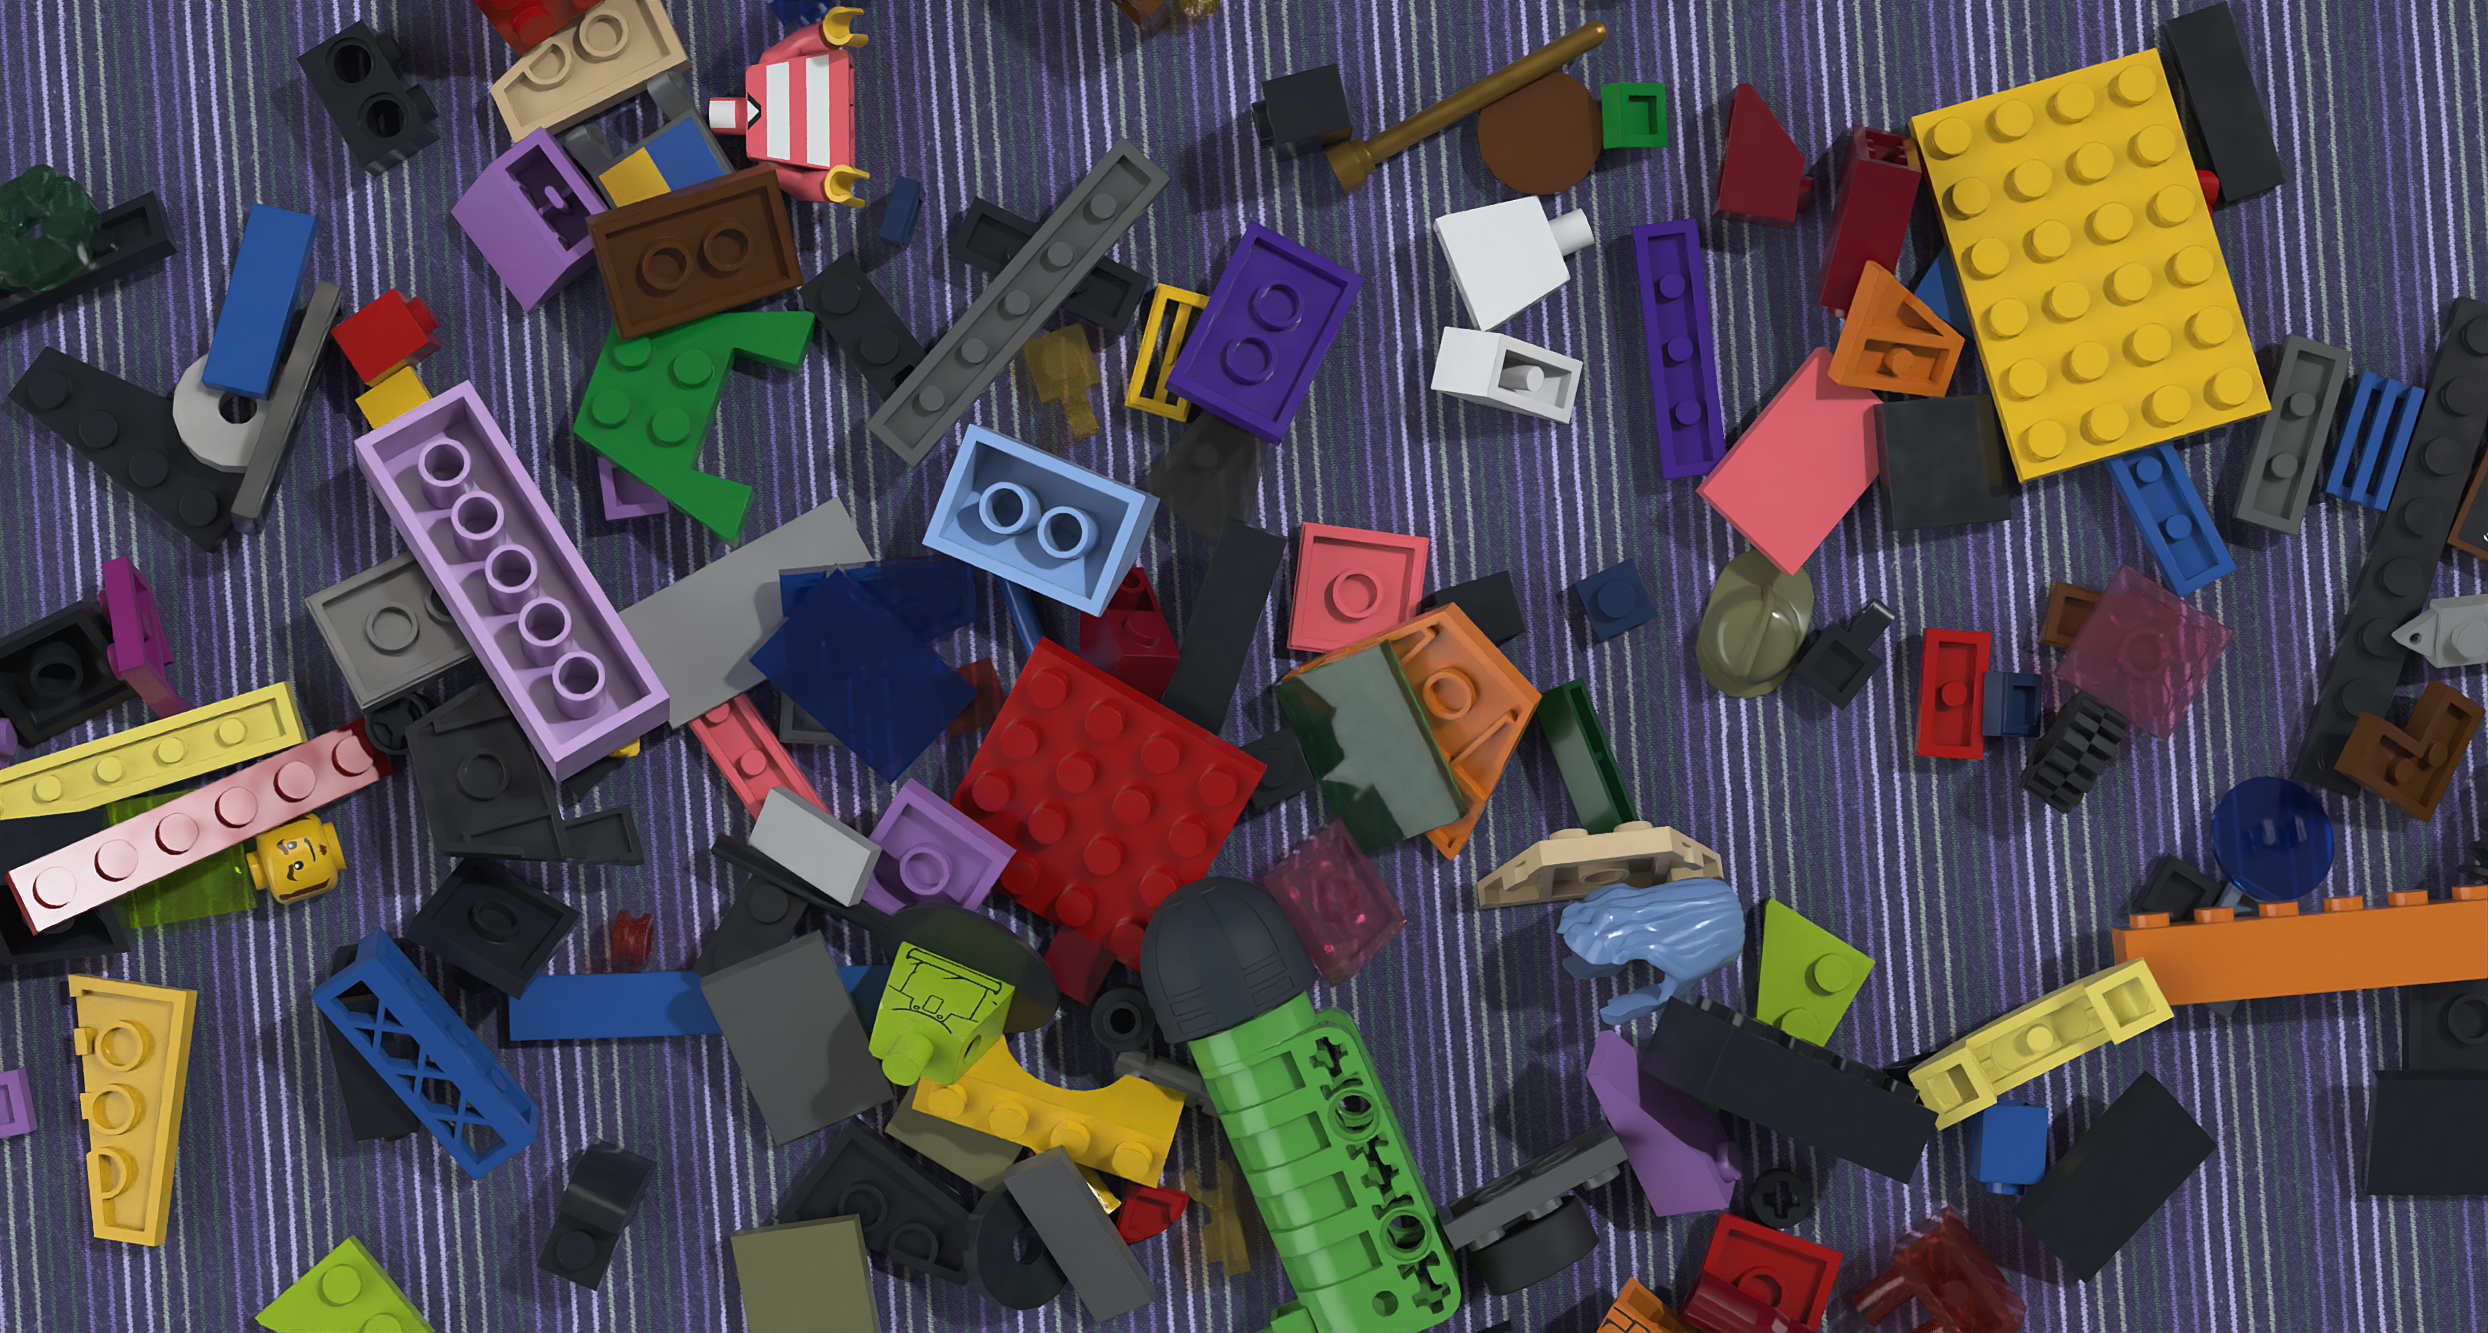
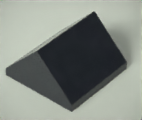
M79 600L0 639V708L32 746L139 695L127 680L119 681L112 671L108 659L107 646L108 644L115 643L113 630L105 620L99 602Z

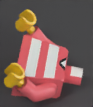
M834 7L829 10L824 20L798 29L764 51L759 64L746 67V97L710 98L709 123L712 134L714 136L746 135L747 158L755 165L770 162L776 170L780 189L802 202H837L855 209H861L865 206V200L851 196V187L855 180L858 178L869 179L870 177L868 172L855 168V62L848 49L838 50L841 46L863 47L868 43V35L850 34L849 25L853 17L864 14L861 8Z

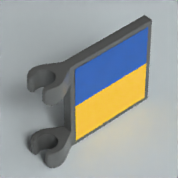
M676 70L661 72L647 82L649 94L671 122L616 158L613 157L605 135L596 124L578 126L565 137L567 147L580 164L590 173L611 209L736 172L696 108L687 83Z

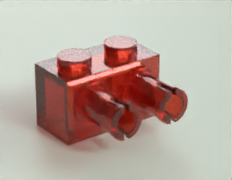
M1949 1205L1897 1240L1890 1258L1894 1265L1861 1288L1855 1289L1850 1293L1852 1302L1858 1312L1867 1307L1868 1313L1863 1318L1873 1327L1880 1324L1881 1320L1918 1296L1933 1316L1909 1333H2015L2023 1327L2027 1306Z

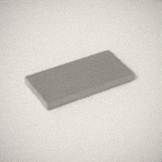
M837 496L617 614L670 696V719L668 722L674 731L897 611L899 606L841 500Z

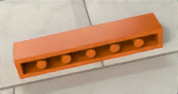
M2488 884L2451 887L2452 898L2428 900L2427 890L2392 891L2387 892L2388 904L2363 906L2362 895L2322 898L2323 909L2299 911L2298 901L2264 902L2258 904L2259 915L2234 917L2233 906L2205 907L2194 909V920L2170 922L2169 912L2129 915L2130 926L2111 927L2114 964L2118 965L2143 956L2170 1006L2488 978Z

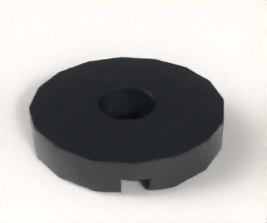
M1000 1183L981 1197L968 1218L965 1230L966 1233H970L968 1241L969 1250L963 1249L964 1267L973 1288L987 1302L1020 1311L1043 1306L1060 1293L1068 1280L1067 1276L1005 1183ZM1024 1229L1028 1239L1027 1250L1024 1256L1017 1261L1013 1255L1012 1244L1018 1231Z

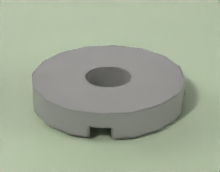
M207 353L188 367L174 391L173 418L182 442L201 463L222 472L245 473L286 366L281 361L279 362L268 401L248 397L257 404V412L254 417L243 424H232L221 416L222 406L230 398L244 395L205 387L201 379L209 355Z

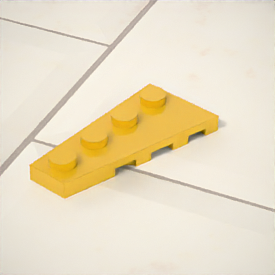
M81 973L68 974L70 997H76L79 1028L73 1029L76 1055H82L86 1092L80 1094L82 1119H88L91 1152L86 1154L94 1237L147 1246L165 1244L198 991Z

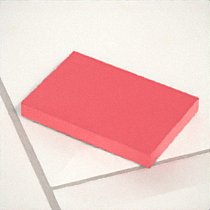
M1816 347L1695 490L1784 575L1793 576L1880 473L1873 405L1883 402L1870 389L1839 385L1831 379L1827 373L1834 355L1826 347Z

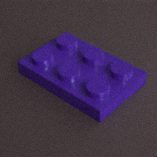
M1251 220L1170 373L1164 389L1279 447L1365 278Z

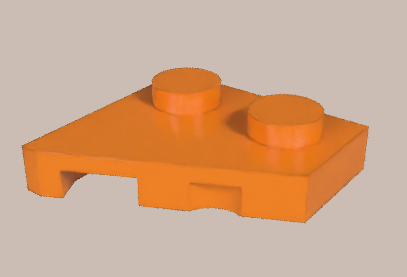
M1867 260L1827 375L1843 386L1944 398L1965 339L1934 314L1918 297L1899 283L1889 271L1875 261Z

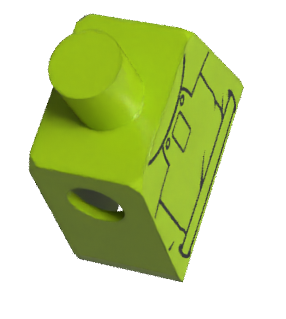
M903 941L897 952L879 1005L868 1049L874 1057L883 1060V1072L895 1084L910 1086L920 1076H923L944 1086L954 1085L1000 1039L1015 986Z

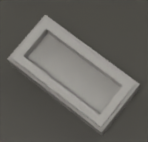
M784 785L770 788L748 841V844L847 907L860 903L882 851V847Z

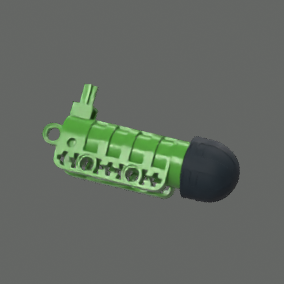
M1226 876L1208 877L1180 887L1161 902L1147 925L1140 950L1141 977L1149 1005L1153 1008L1156 1021L1163 1031L1165 1042L1177 1043L1187 1041L1297 1295V1299L1271 1309L1270 1323L1272 1326L1255 1333H1418L1444 1322L1453 1316L1459 1307L1461 1298L1456 1255L1442 1227L1436 1208L1355 1021L1349 1013L1338 1007L1326 1006L1313 1009L1305 988L1313 984L1320 977V974L1312 962L1313 957L1310 950H1307L1303 934L1299 931L1292 915L1271 892L1245 879ZM1322 1037H1328L1332 1045L1340 1044L1342 1053L1339 1055V1062L1341 1068L1333 1074L1330 1068L1334 1067V1060L1329 1048L1326 1045L1318 1046L1317 1040ZM1351 1078L1361 1079V1081H1350L1342 1083L1345 1080ZM1356 1095L1368 1100L1370 1105L1363 1111L1350 1112L1343 1109L1339 1102L1347 1096ZM1369 1123L1366 1127L1359 1130L1348 1129V1127H1356ZM1378 1135L1379 1140L1375 1141V1148L1379 1158L1384 1165H1391L1393 1170L1391 1173V1184L1383 1190L1380 1185L1385 1184L1384 1176L1379 1164L1376 1161H1369L1367 1157L1369 1153V1140ZM1402 1195H1409L1413 1198L1410 1200L1396 1201L1387 1206L1389 1202L1395 1197H1397L1398 1199ZM1401 1215L1414 1216L1420 1220L1416 1225L1409 1228L1396 1227L1391 1223L1393 1219ZM1423 1237L1421 1242L1415 1247L1413 1244L1407 1249H1402L1398 1246L1399 1243L1414 1242ZM1428 1254L1430 1259L1426 1260V1266L1432 1281L1435 1283L1431 1285L1425 1276L1419 1277L1417 1273L1419 1261ZM1442 1299L1443 1303L1432 1307L1431 1303Z

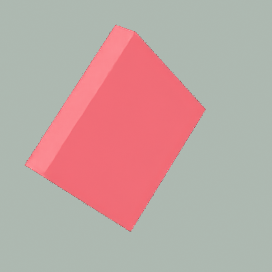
M1303 522L1287 648L1329 653L1419 616L1429 538Z

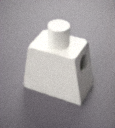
M1537 196L1444 215L1435 219L1433 225L1474 329L1485 332H1492L1564 287L1569 282L1570 275L1563 256L1595 243L1591 228L1581 208L1547 221Z

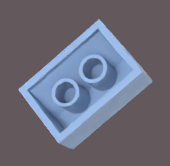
M969 424L922 544L1094 616L1101 617L1138 556L1160 498L988 427Z

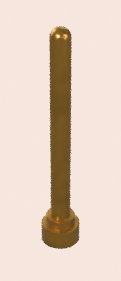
M1590 21L1362 142L1359 136L1350 142L1344 140L1323 148L1345 193L1347 194L1368 183L1366 176L1377 171L1375 164L1602 45L1608 38V28L1601 21Z

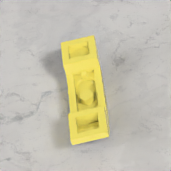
M2142 956L2084 977L1999 1017L1923 1061L1910 1070L1908 1076L1914 1087L1920 1090L1919 1096L1925 1107L1939 1113L1935 1125L1940 1131L1996 1104L1998 1095L2112 1040L2114 1045H2117L2174 1017V1013Z

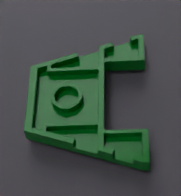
M808 311L712 313L625 341H621L613 320L572 432L578 441L638 483L647 485L667 499L678 511L690 519L691 517L714 532L718 539L729 546L737 548L756 496L754 489L748 485L695 470L736 357L740 356L800 374L818 324L816 315Z

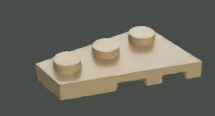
M602 0L563 26L553 36L530 49L489 89L514 143L517 144L540 126L550 134L555 135L647 90V82L657 74L673 70L682 73L692 68V65L661 0Z

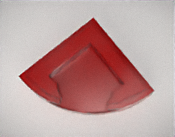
M1128 1180L1116 1228L1126 1243L1139 1242L1153 1237L1169 1228L1181 1216L1189 1201L1191 1192L1158 1184L1157 1188H1153Z

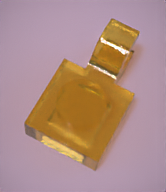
M1078 322L1030 340L1022 350L1043 406L1062 401L1077 441L1101 433L1086 391L1103 385L1081 323Z
M1226 1159L1218 1161L1221 1181L1215 1188L1205 1189L1201 1187L1196 1180V1173L1193 1167L1186 1169L1184 1183L1188 1194L1195 1201L1205 1204L1210 1210L1212 1223L1201 1226L1210 1263L1222 1261L1226 1277L1251 1271V1258L1232 1191V1168Z

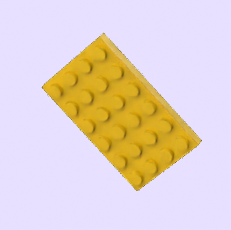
M2157 48L1911 117L1908 126L1915 140L1922 171L1945 245L1950 252L1971 329L2020 484L2266 415L2272 410Z

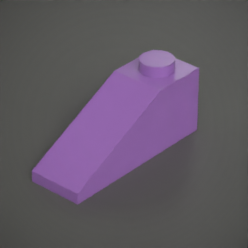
M1613 1030L1600 1031L1586 1076L1625 1150L1628 1160L1657 1217L1729 1208L1735 1182L1742 1176L1743 1161L1738 1145L1734 1141H1729L1718 1116L1692 1095L1640 1068L1639 1066L1644 1056Z

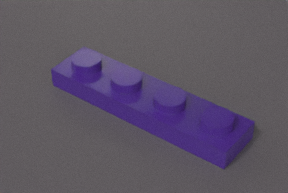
M1697 218L1636 225L1631 228L1662 481L1706 476L1711 473L1726 455Z

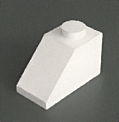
M1445 326L1431 389L1473 403L1569 424L1583 362L1501 333Z

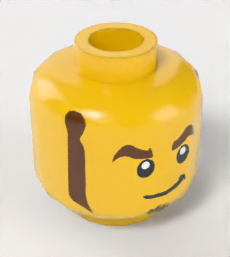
M308 813L257 836L255 839L258 850L246 854L257 891L270 887L274 898L281 904H291L330 892L338 884V872L347 870L332 821L322 824L319 817L313 813Z

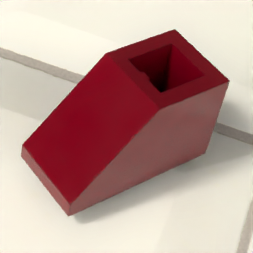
M1131 567L1101 617L1082 610L1080 611L1079 657L1159 703L1181 657L1144 568Z

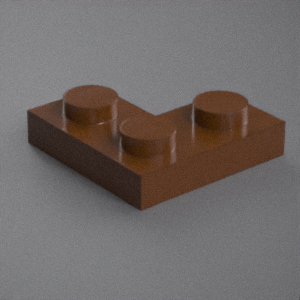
M2430 679L2404 731L2382 717L2363 711L2334 769L2408 817L2428 824L2486 710L2451 686Z

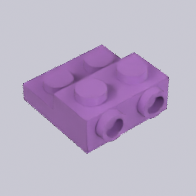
M910 777L868 838L882 847V851L861 901L889 915H892L901 907L921 902L945 903L977 912L1017 850Z

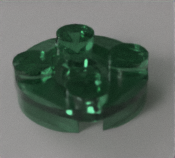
M44 164L35 165L29 168L23 175L8 181L0 187V287L13 291L11 286H27L33 293L54 289L76 276L87 265L94 253L89 243L94 235V227L99 233L101 231L102 220L99 209L76 180L69 176L58 174L51 166ZM43 223L40 226L43 234L38 239L32 240L29 236H26L31 228Z

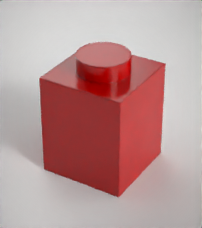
M395 288L330 330L364 383L372 387L382 383L408 365L414 367L442 348V345L433 333L434 330L440 327V324L427 303L419 295L410 299L407 294Z

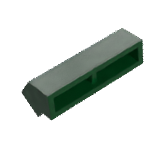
M1580 677L1540 692L1542 698L1534 714L1580 828L1587 830L1588 835L1613 833V829L1620 824L1640 821L1583 678Z

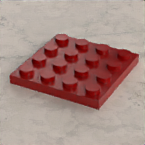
M1042 636L952 798L950 805L1017 850L992 887L993 889L1055 925L1061 927L1063 923L1118 954L1116 960L1141 974V944L1153 913L1171 893L1188 883L1203 879L1268 765Z

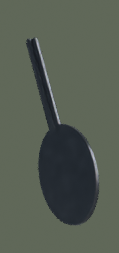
M722 832L719 833L716 842L711 848L710 852L712 855L881 937L882 948L891 967H893L899 947L904 941L1015 986L1003 1029L1005 1033H1022L1041 1028L1053 1018L1059 1008V985L1047 962L1023 938L989 917L959 906L936 902L906 905L896 910L892 915L861 900L859 904L847 907L761 851Z

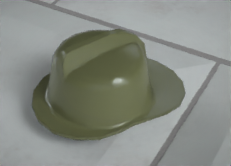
M1758 549L1741 553L1724 567L1715 583L1700 625L1695 649L1699 668L1712 686L1729 696L1752 698L1768 694L1785 681L1791 668L1795 665L1813 611L1814 593L1810 577L1802 566L1793 576L1784 575Z

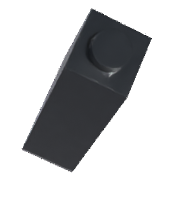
M402 937L392 939L406 955ZM358 944L339 947L329 978L355 962ZM363 980L337 996L349 1011L376 1015L378 1013L379 999ZM386 1008L385 1016L394 1017L393 1014ZM321 1010L355 1142L370 1139L391 1142L402 1139L410 1133L419 1132L420 1119ZM366 1029L374 1038L375 1030ZM382 1031L380 1046L390 1057L418 1061L419 1044L410 1034ZM407 1075L415 1084L416 1076ZM423 1077L421 1092L426 1096L425 1083Z

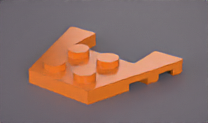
M1454 602L1299 664L1280 680L1318 722L1328 715L1360 684L1364 685L1452 778L1453 781L1411 819L1449 861L1453 860L1465 847L1542 698V695Z

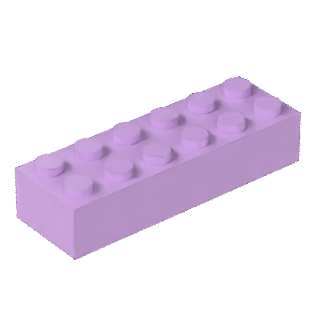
M469 380L354 440L361 472L557 784L670 719V696Z

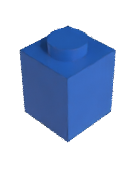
M1997 1099L1996 1104L1972 1115L1968 1174L1980 1182H1986V1192L2024 1195L2025 1184L2036 1185L2045 1176L2048 1107L2034 1101Z

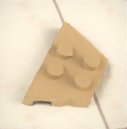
M1647 821L1623 823L1613 829V833L1588 835V831L1585 829H1564L1552 833L1549 836V840L1538 841L1477 882L1480 909L1584 898L1591 891L1606 885L1619 883L1644 889L1692 877H1708L1723 881L1720 854L1670 826L1653 828L1652 823Z

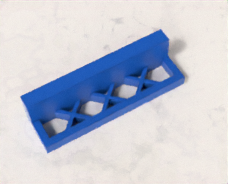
M378 927L359 940L355 962L313 989L311 999L474 1181L537 1141L540 1108L381 927ZM363 980L379 999L378 1013L376 1015L349 1011L337 996ZM386 1008L393 1014L394 1017L385 1016ZM366 1029L375 1030L374 1038ZM382 1031L410 1034L420 1045L418 1061L390 1057L380 1046ZM426 1054H428L435 1063L425 1062ZM407 1075L416 1076L415 1084ZM423 1077L451 1080L461 1091L459 1106L431 1103L421 1092ZM467 1099L475 1108L466 1107ZM448 1121H455L456 1128L454 1129ZM463 1123L492 1126L503 1140L477 1155L461 1137Z

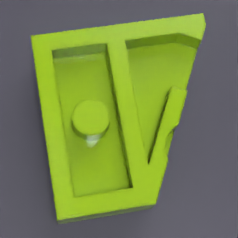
M1768 896L1763 904L1762 911L1764 924L1761 955L1758 957L1757 1002L1754 1004L1753 1017L1778 1027L1797 1038H1804L1824 1047L1876 961Z
M355 1235L347 1238L254 1317L260 1325L279 1333L436 1332Z

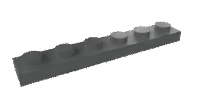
M1122 136L865 426L916 470L1171 183V179Z

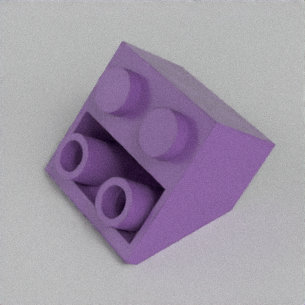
M540 126L489 164L451 210V213L524 310L531 314L597 264L585 217L608 211L609 208L556 138Z

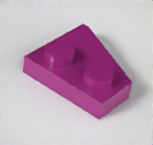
M127 556L102 563L106 589L99 591L98 598L104 618L113 630L115 643L108 644L107 654L114 675L119 681L127 680L160 719L189 711L186 699L180 698L166 680L164 664L174 662L161 625L151 585Z

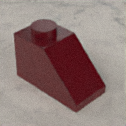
M1738 83L1731 92L1711 217L1787 229L1795 222L1796 214L1805 215L1807 212L1812 189V177L1802 176L1804 156L1752 84Z

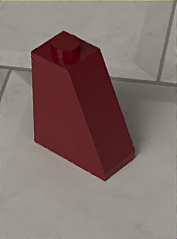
M1855 124L1851 125L1817 282L1819 305L1828 307V312L1836 317L1847 319L1867 260L1875 261L1893 276L1895 274L1922 175L1915 140L1911 136Z

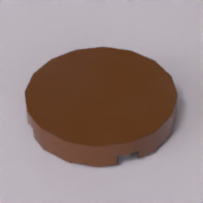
M1552 70L1481 108L1476 130L1480 159L1488 171L1492 173L1493 177L1514 193L1537 196V198L1562 194L1583 180L1599 158L1603 141V123L1600 107L1584 85L1566 73Z

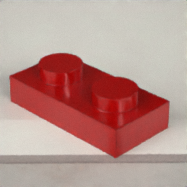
M1923 628L1914 755L1982 760L1984 736L1982 735L1985 671H1989L1991 632Z

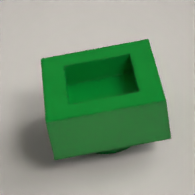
M1617 82L1601 85L1604 149H1657L1668 147L1665 83Z

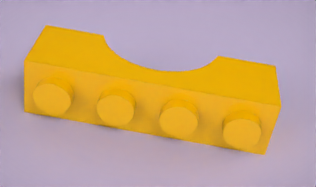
M1002 1033L1000 1039L954 1085L944 1086L920 1076L911 1109L1043 1152L1062 1145L1073 1162L1157 1188L1187 1093L1129 1074H1125L1118 1081L1107 1087L1095 1090L1078 1091L1056 1087L1035 1078L1025 1071L1012 1057L1006 1043L1005 1034Z

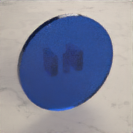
M2264 776L2251 778L2239 783L2220 799L2214 809L2210 822L2211 849L2220 870L2234 886L2256 899L2268 902L2298 899L2314 890L2324 880L2331 868L2335 842L2333 829L2326 812L2307 790L2286 779Z

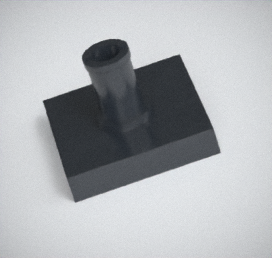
M464 858L413 918L406 938L455 964L456 966L452 970V979L463 990L480 993L488 990L489 985H492L520 1000L573 932L581 913L485 859Z

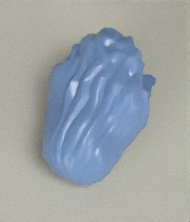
M1708 877L1686 878L1644 889L1631 887L1625 883L1606 885L1591 891L1582 902L1575 900L1563 910L1561 924L1556 932L1564 934L1565 943L1578 955L1564 958L1562 964L1564 969L1574 979L1584 980L1594 977L1616 976L1634 959H1646L1649 963L1665 972V979L1662 983L1645 986L1631 993L1614 997L1607 1001L1608 1006L1600 1009L1603 1022L1610 1025H1620L1628 1020L1665 1008L1670 995L1679 998L1699 980L1707 977L1714 971L1731 966L1743 951L1745 942L1744 912L1741 909L1742 906L1736 893L1724 881Z

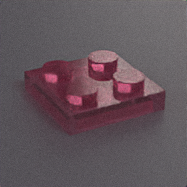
M2124 564L2118 567L2052 674L2074 688L2086 691L2123 714L2129 722L2159 741L2167 742L2235 632Z
M1341 816L1322 825L1262 879L1279 907L1291 921L1297 935L1301 938L1311 955L1312 962L1320 969L1331 988L1350 980L1408 923Z

